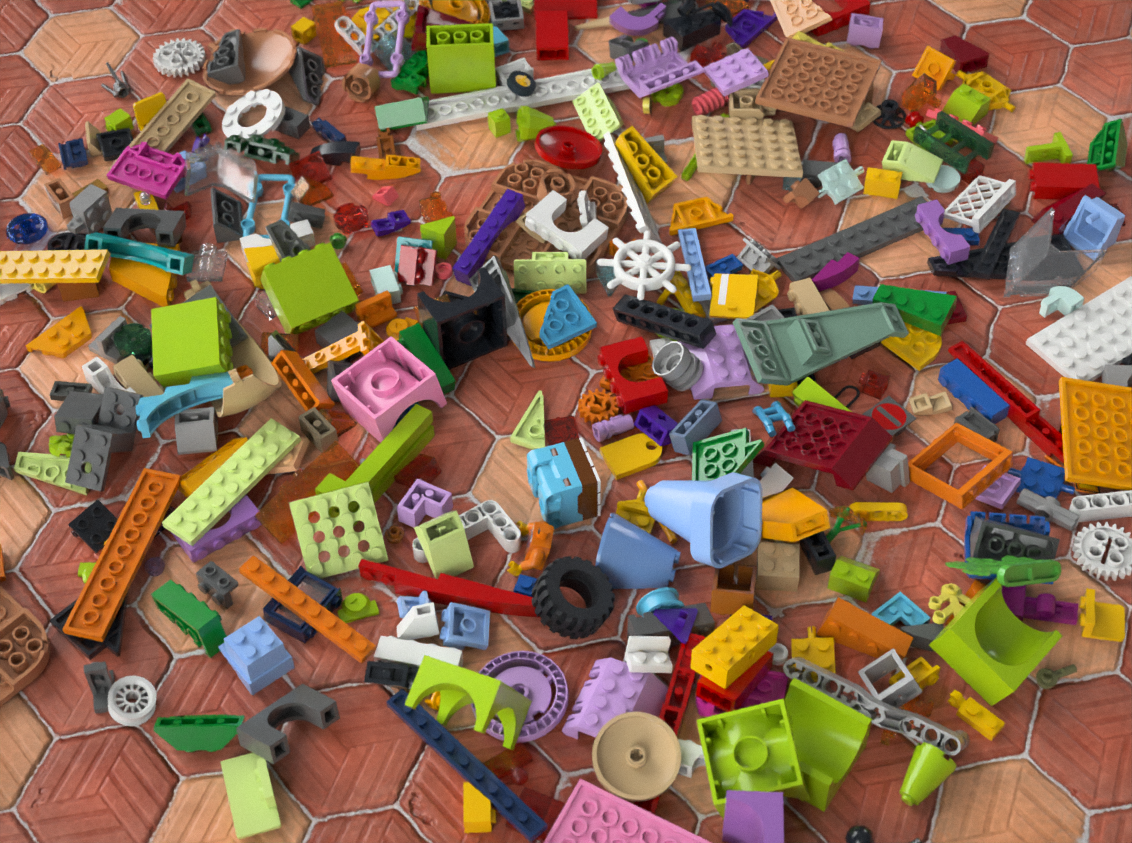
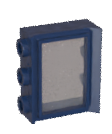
M302 566L288 579L289 582L331 613L334 609L339 608L342 603L341 588H336L307 572ZM273 597L263 608L267 623L304 644L317 633L316 629Z

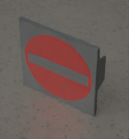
M890 396L862 414L872 417L888 433L895 437L905 431L906 427L916 420V417Z

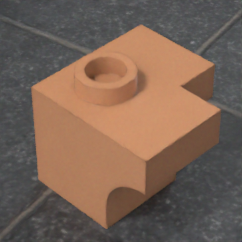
M805 177L802 181H795L782 199L786 203L793 202L802 209L819 192Z

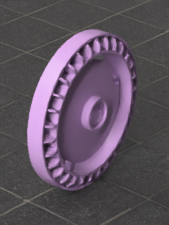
M513 651L494 658L479 671L480 674L504 682L532 701L523 723L527 725L522 726L516 743L536 740L546 735L563 718L569 698L567 682L558 665L546 656L530 651ZM554 683L556 687V697L553 705L543 717H541L537 721H534L533 716H535L538 712L544 714L547 708L549 707L552 696L550 684ZM472 703L471 707L476 719V708L475 704ZM492 719L486 732L494 738L504 741L502 723Z

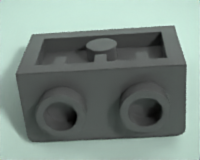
M291 201L288 221L299 222L308 219L310 226L322 229L325 220V209Z

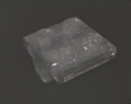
M209 243L202 244L199 251H191V254H194L193 268L191 273L186 274L187 281L196 279L198 282H205L207 280L209 282H223L228 257L227 251H218L216 246Z

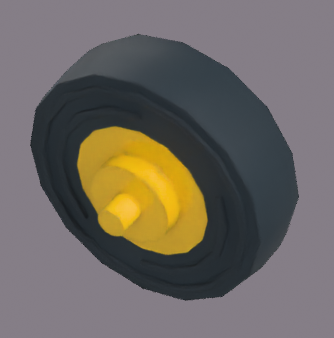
M513 71L507 78L508 88L518 96L529 97L536 89L535 80L525 72Z

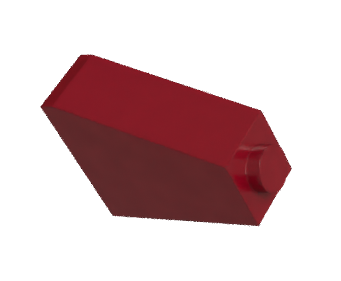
M956 35L941 39L939 52L957 61L953 67L956 73L959 70L968 73L987 67L989 53Z

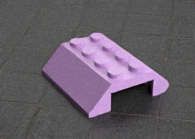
M674 37L660 41L662 55L656 43L632 52L635 62L634 66L628 54L615 59L621 79L639 98L704 73L705 69L696 60L687 63L677 52L678 42Z
M733 324L714 326L716 335L704 349L678 341L703 363L701 377L691 387L694 400L712 398L714 388L748 385L750 387L749 395L760 394L764 391L763 383L757 382Z
M611 657L596 660L592 671L589 673L591 680L585 681L584 687L572 708L575 714L568 716L562 732L575 739L579 738V731L596 737L600 729L609 720L623 713L644 712L659 717L668 688L653 673L630 672L627 663Z

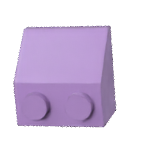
M852 13L847 43L853 46L863 45L870 49L879 48L883 30V18Z

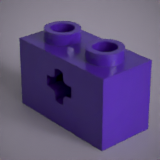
M653 405L640 409L634 425L658 445L664 446L672 443L669 433L678 423L657 406Z

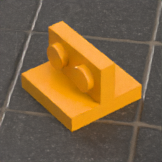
M927 46L912 76L941 91L947 79L954 80L956 74L951 71L957 61Z

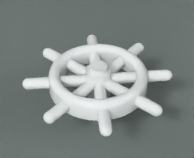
M648 230L644 232L643 239L634 240L626 244L619 238H614L613 243L619 248L614 259H598L597 261L599 266L613 267L616 278L608 282L607 287L609 289L622 284L627 288L637 290L638 300L644 299L645 291L656 290L663 286L671 293H675L677 288L670 282L675 271L691 270V265L675 263L672 252L680 248V242L676 241L666 247L660 242L651 240V232ZM629 256L632 260H624V259ZM663 258L666 263L657 261ZM622 267L631 269L625 272ZM655 269L665 270V271H664L662 274H660V273H659L658 271H656Z

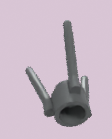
M106 62L116 82L113 85L114 90L105 84H101V86L112 93L114 97H126L131 89L127 84L124 72L120 71L123 80L121 82L109 62Z

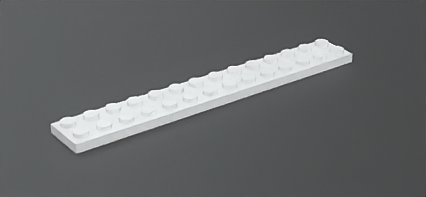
M617 66L616 71L602 80L595 79L592 76L591 69L537 79L535 80L536 89L529 97L516 95L506 85L429 100L427 123L415 125L418 131L488 117L489 112L503 108L506 113L518 111V108L521 106L536 108L571 101L596 83L601 84L605 94L630 88L621 79Z

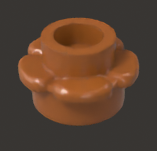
M397 525L390 526L385 531V536L391 544L400 543L405 534L402 527L399 528Z

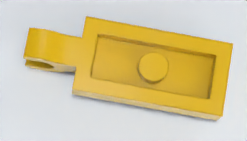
M954 690L949 695L950 699L947 702L958 709L956 715L990 741L1004 728L1005 722L971 697L966 701L957 690Z

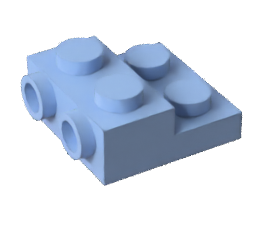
M450 602L447 609H444L441 615V621L445 622L444 627L440 631V639H443V646L454 647L463 650L465 646L486 650L489 641L490 611Z

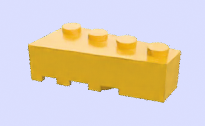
M633 126L619 135L615 145L648 204L672 186L678 176Z

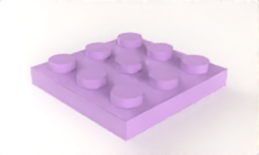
M748 48L704 67L705 74L723 96L769 77L768 70Z

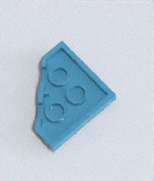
M569 284L552 292L551 300L545 313L539 337L548 349L554 348L597 327V322Z

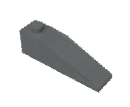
M282 219L265 226L280 262L285 257L297 256L302 250H311L310 246L305 244Z
M975 517L970 535V557L994 559L996 561H1002L1001 558L1006 555L1036 560L1055 559L1060 539L997 521Z

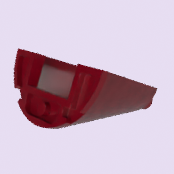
M418 5L411 51L427 50V26L474 23Z

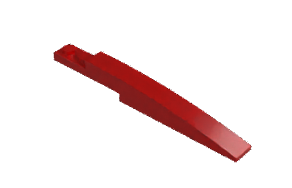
M960 341L948 348V352L954 359L958 358L1010 405L1007 417L1049 457L1055 455L1064 463L1062 434L1040 416V408L965 342Z
M361 559L359 563L360 577L370 581L382 582L388 586L393 585L395 593L399 595L419 597L422 591H427L428 599L437 604L449 606L450 602L488 610L490 613L537 617L534 611L536 607L532 605L531 599L533 597L444 573H441L439 578L435 579Z
M690 633L686 644H681L666 699L659 716L673 730L677 739L695 682L696 671L691 669L692 649L706 638L705 636ZM661 795L646 801H635L634 805L655 815Z

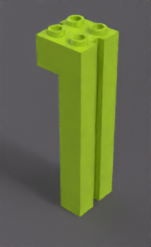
M415 404L346 481L329 473L315 488L316 495L369 482L375 504L435 436L434 426L430 425L433 422L432 411ZM351 501L348 504V510L352 513L358 511V502ZM332 506L328 510V515L332 518L337 517L340 513L337 506Z

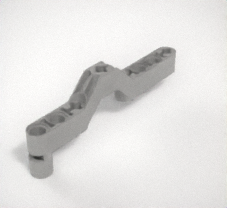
M795 657L784 663L783 670L786 676L791 679L796 678L871 718V723L881 728L906 734L922 743H929L947 755H956L967 748L970 743V738L965 731H953L920 714L893 707L874 698L860 685L804 658ZM793 664H796V668L799 669V671L795 672V667L793 666ZM812 671L818 674L817 682L811 679ZM831 681H835L838 685L836 692L830 688ZM853 691L855 692L854 696L857 697V699L854 700L852 699L853 696L849 694ZM876 708H879L878 712L881 714L878 717L876 716L877 712L874 711ZM912 720L915 721L914 725L917 726L914 729L911 728L912 724L909 723ZM929 729H934L937 732L936 740L930 738L928 734ZM953 739L957 741L958 746L954 744Z

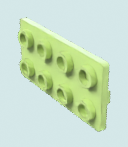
M596 83L573 100V104L586 131L596 137L599 142L604 139L603 135L605 133H612L624 125L617 108L605 94L600 83Z
M532 252V259L514 260V289L540 291L559 289L569 284L575 294L586 293V259H568V252Z
M249 753L221 761L237 839L281 828L266 760L254 753Z

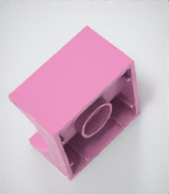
M393 337L385 340L331 380L344 410L380 443L393 430L397 419L403 411L412 404L425 399L434 401L440 408L447 404L436 374Z

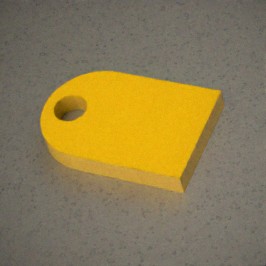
M641 433L600 447L599 453L615 479L618 480L655 466L662 457V446L658 445L646 434ZM648 446H655L656 449H654V450H649L647 447H648Z

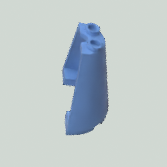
M611 513L604 528L595 562L596 566L601 568V572L603 574L606 573L609 578L608 582L612 584L613 589L668 587L669 581H674L676 570H673L674 563H679L681 552L616 513Z

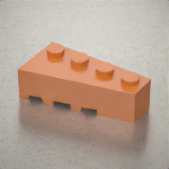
M839 597L824 616L816 633L820 637L833 638L836 643L875 658L881 657L894 648L901 660L905 658L913 640L912 636Z

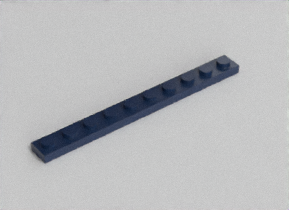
M401 689L386 701L387 706L466 782H469L488 798L491 805L528 841L532 843L548 828L547 824L420 704H418L416 710L405 706L409 694L404 689Z

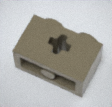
M315 407L298 416L301 431L322 454L339 445L336 429Z

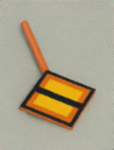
M1048 455L1044 456V458L1051 462L1053 465L1064 468L1062 465L1057 463ZM1074 483L1076 491L1101 494L1099 486Z

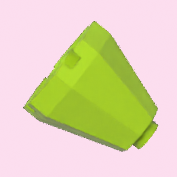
M529 106L519 107L516 118L518 129L515 132L517 142L536 139L539 131L550 126H556V122H554L553 117Z

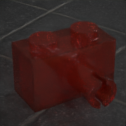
M717 41L712 44L711 48L696 45L691 53L690 62L696 60L704 68L711 63L727 57V53L720 51L723 46L720 42L717 44Z

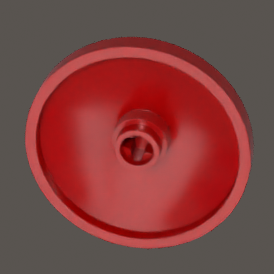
M562 125L550 126L539 131L535 139V150L539 156L558 167L576 170L586 169L595 166L601 159V143L592 134L579 128Z

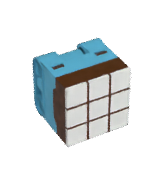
M582 437L534 449L527 454L528 483L534 497L539 498L540 513L544 521L549 523V525H553L554 529L601 516V481Z

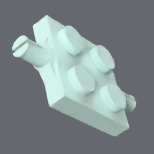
M844 159L817 175L823 186L818 191L820 195L817 197L821 198L827 194L836 205L864 188L858 179V175L864 173V169L861 170L863 167L860 166L853 170L848 161Z

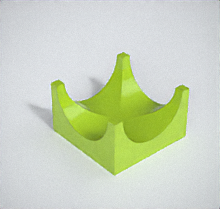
M424 655L405 706L416 710L420 701L426 696L440 691V707L436 720L441 725L446 726L456 711L474 703L476 708L474 730L485 734L490 722L497 714L504 729L503 747L514 750L532 701L500 680Z
M784 699L696 720L713 803L723 820L727 790L781 792L783 797L797 798L802 802L811 800L795 746L792 717Z

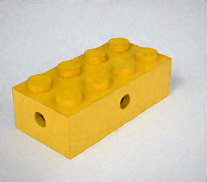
M744 605L692 649L691 669L726 689L776 644L779 625Z

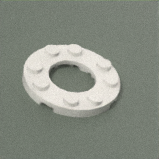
M268 89L248 92L227 108L222 121L224 134L227 138L231 135H240L248 139L254 134L263 136L269 133L270 130L274 131L284 117V102L276 92ZM252 106H266V115L259 123L250 127L239 125V118L242 117V113L248 112Z

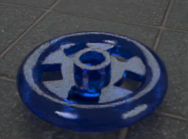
M24 213L14 217L8 223L6 235L10 241L16 244H32L45 236L48 231V222L39 214ZM41 224V227L36 228L35 225Z

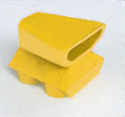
M273 246L245 248L244 252L248 259L246 264L255 288L264 289L260 281L263 269L270 263H280Z

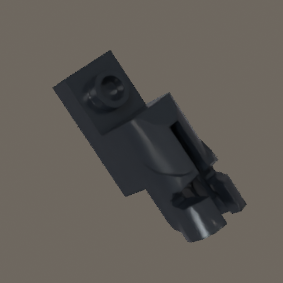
M367 661L364 682L411 690L419 669L411 668L407 665Z

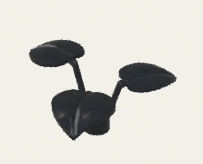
M686 0L677 8L679 15L687 18L691 13L695 14L702 9L712 6L713 12L722 21L726 22L729 27L733 24L730 10L719 1L711 2L695 9L696 0Z

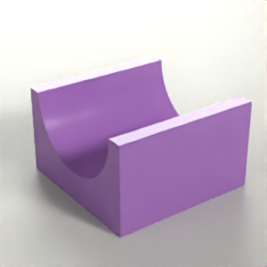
M727 790L722 842L784 843L783 793Z

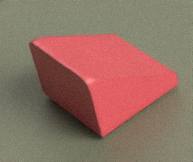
M393 186L381 187L372 196L374 200L386 206H390L399 197Z

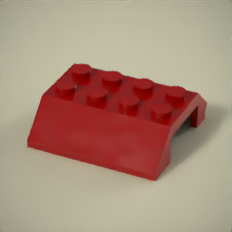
M534 0V21H536V11L567 10L568 20L597 19V0Z

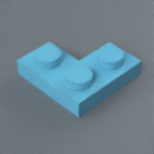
M901 591L871 614L891 626L895 625L898 621H901L906 626L928 624L931 619Z

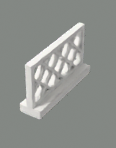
M979 175L945 209L944 218L972 226L973 232L980 233L1016 196V181L1009 179L1005 183ZM980 182L986 183L985 185L978 186ZM982 190H990L988 192L981 193ZM973 192H977V193H978V194H974V195H969V193H973ZM976 199H980V200H981V201H977V202H971V200H976ZM968 201L967 204L959 205L961 202ZM983 206L980 209H974V207ZM971 208V211L962 212L964 209ZM959 211V213L951 214V212Z

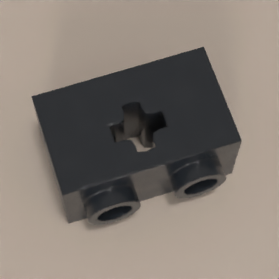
M824 531L800 540V546L815 575L832 570L836 561V554Z

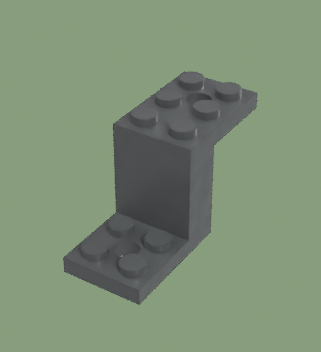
M105 387L98 424L76 425L65 483L100 492L104 491L112 453L133 450L137 420H139V416L136 414V405H138L140 398L143 397L142 394ZM120 404L124 407L122 415L117 412V407ZM87 462H89L92 465V471L90 473H87L85 470V464Z

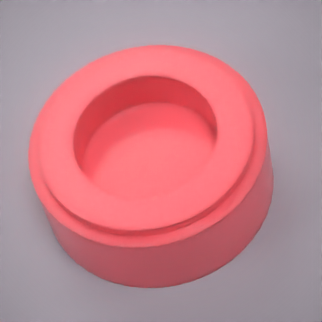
M441 262L435 267V276L439 279H448L453 274L452 266L449 263Z

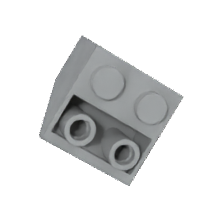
M214 407L184 410L175 415L178 455L217 451L218 420Z

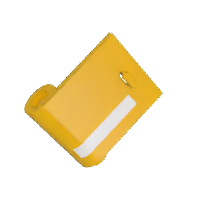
M715 273L714 277H711L710 287L713 289L709 318L747 319L754 315L756 293L759 290V275Z

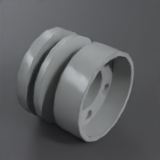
M671 341L661 347L656 353L652 362V369L657 376L662 377L672 388L677 391H685L695 385L701 377L703 363L678 341Z

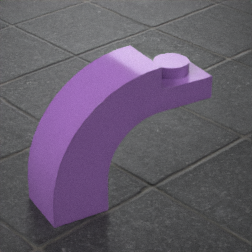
M661 2L648 15L642 17L632 16L620 6L609 16V23L615 29L627 35H646L659 28V21L666 15V6Z

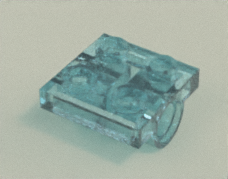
M397 29L392 33L385 34L371 49L389 71H393L390 58L396 49ZM403 37L402 56L406 62L416 51H411V45Z

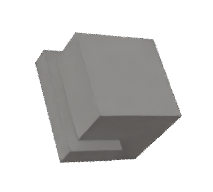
M892 443L887 446L866 474L867 481L891 493L899 485L906 487L910 483L908 456L895 450L896 445Z

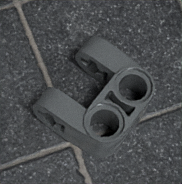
M621 35L608 41L610 58L616 59L628 54L632 62L634 61L632 52L649 46V43L643 40L633 42V38L627 35Z

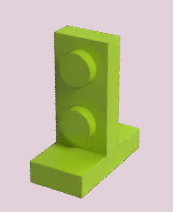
M1057 132L1054 133L1052 143L1026 147L1024 161L1028 164L1059 159L1060 163L1071 164L1073 154L1062 133Z

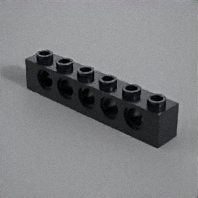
M625 294L612 308L617 322L702 349L716 335L714 324L710 319L651 301L638 300L635 296Z

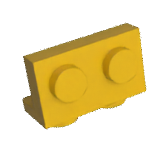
M923 657L918 658L906 667L922 691L926 686L934 685L939 679L940 667L938 665L932 667ZM901 670L892 676L889 683L894 685L906 677Z

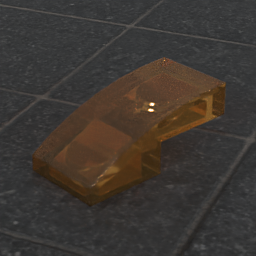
M44 144L28 151L36 165H39L46 175L61 168V163Z

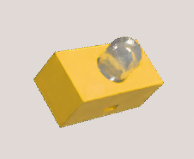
M146 191L133 193L138 209L159 210L152 194Z

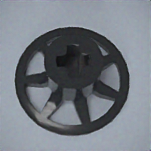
M887 99L881 105L876 106L881 110V115L875 120L883 118L881 123L875 120L872 121L876 126L883 129H896L905 123L906 113L898 107L896 101ZM894 119L901 123L896 125ZM889 121L891 126H885L886 122Z

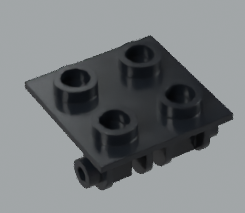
M97 499L71 521L68 526L73 530L71 533L74 537L77 538L79 536L97 553L105 546L104 542L109 538L118 519Z

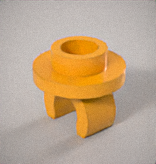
M440 691L432 693L430 700L425 699L428 707L433 708L435 711H439Z

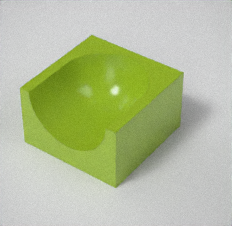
M997 577L979 590L929 644L990 706L1013 693L1062 637L1057 630L1042 632L1020 621L1007 607L1002 596L1003 585L998 582Z

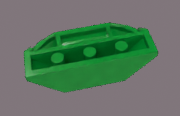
M1121 118L1105 123L1102 127L1103 129L1097 133L1090 143L1087 164H1096L1097 170L1111 171L1125 167L1128 143Z
M222 714L158 717L153 728L155 733L177 751L194 752L196 750H206L214 752L221 750L237 734L236 728L244 723L245 716Z

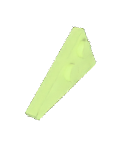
M539 390L512 433L510 442L531 450L545 447L544 399L542 391Z

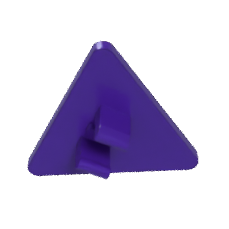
M696 608L656 609L654 615L683 644H686L698 610Z

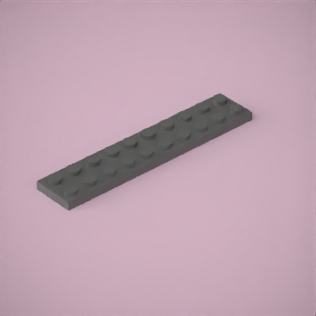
M922 196L783 255L777 258L779 260L777 264L781 266L780 269L792 282L807 278L813 279L831 259L838 262L847 252L861 258L923 231L922 226L915 219V213L917 212L918 205L927 201Z

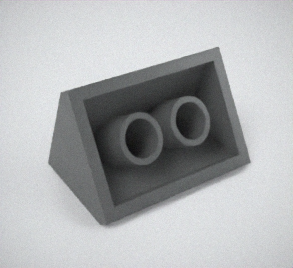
M212 187L210 189L212 216L217 243L240 240L239 238L243 237L241 201Z

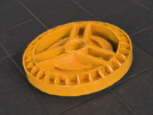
M419 0V5L474 24H485L490 19V9L485 0H432L431 6L429 0Z
M557 289L533 292L516 304L521 320L525 315L523 328L532 357L536 360L553 362L568 359L582 351L592 335L593 329L554 348H547L539 337V332L544 322L552 292ZM580 299L581 302H582V303L584 304V306L586 307V309H587V310L589 311V313L591 314V311L589 310L588 306L584 303V301H583L582 299Z

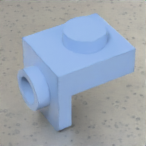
M422 591L419 597L399 596L397 605L400 618H404L413 606L431 603V600L428 599L427 591Z

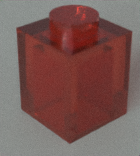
M969 155L958 162L957 171L960 178L970 185L979 175L984 176L985 165L973 156Z

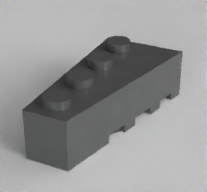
M706 603L681 606L679 608H696L698 610L690 633L707 637L714 631L715 621ZM652 611L645 612L643 617L636 618L635 614L628 615L627 639H629V636L670 637L669 649L682 644L653 615Z

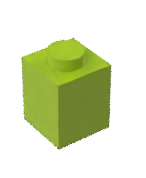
M121 108L104 118L107 131L125 128L132 130L134 128L131 115Z
M503 108L488 113V126L496 138L511 133L510 117Z

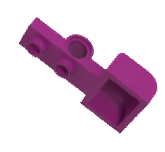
M1027 585L1002 586V596L1007 607L1020 621L1023 622V618L1070 625L1077 624L1078 603L1056 601V597L1049 593L1039 594L1037 598L1026 597Z

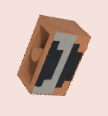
M57 178L44 184L48 200L61 217L65 219L72 216L70 202L75 197L63 181Z

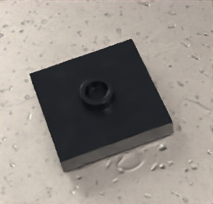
M130 128L96 134L105 162L117 160L125 148L134 140Z

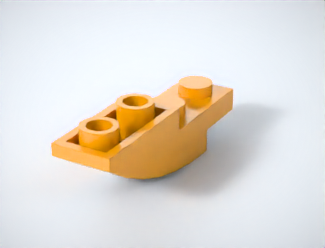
M387 154L386 159L351 156V173L367 174V179L370 180L398 179L417 174L421 170L420 158Z

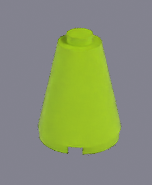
M919 742L915 747L899 792L902 796L901 800L909 806H913V804L919 805L955 771V762L951 758L947 761L943 757L945 753L937 747L923 742L921 745Z

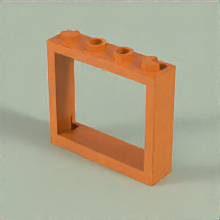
M956 422L941 436L934 439L929 446L922 449L918 455L909 460V480L963 510L1013 467V452ZM957 442L992 460L959 490L924 471Z

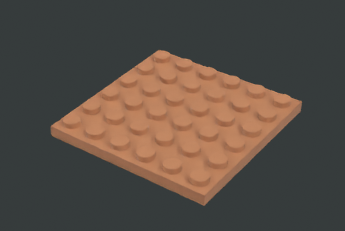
M786 37L769 71V77H766L756 97L755 104L853 128L882 60Z

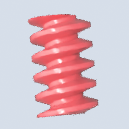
M715 87L693 98V110L696 115H707L709 112H713L714 109L717 110L719 107H724L725 102L729 100L728 95L723 96L718 88Z

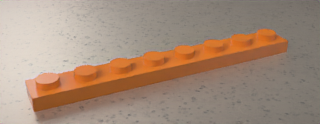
M254 555L239 568L240 574L363 664L376 651L375 644Z

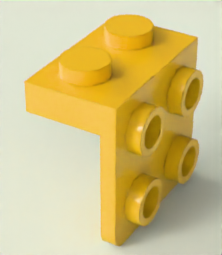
M163 92L133 104L140 131L145 128L166 104Z
M1086 588L1084 596H1080L1079 608H1081L1079 616L1081 637L1123 642L1125 639V608L1122 605L1095 602V589Z

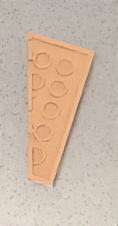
M770 0L784 34L788 38H793L798 31L806 33L832 21L831 16L828 13L826 14L812 0Z

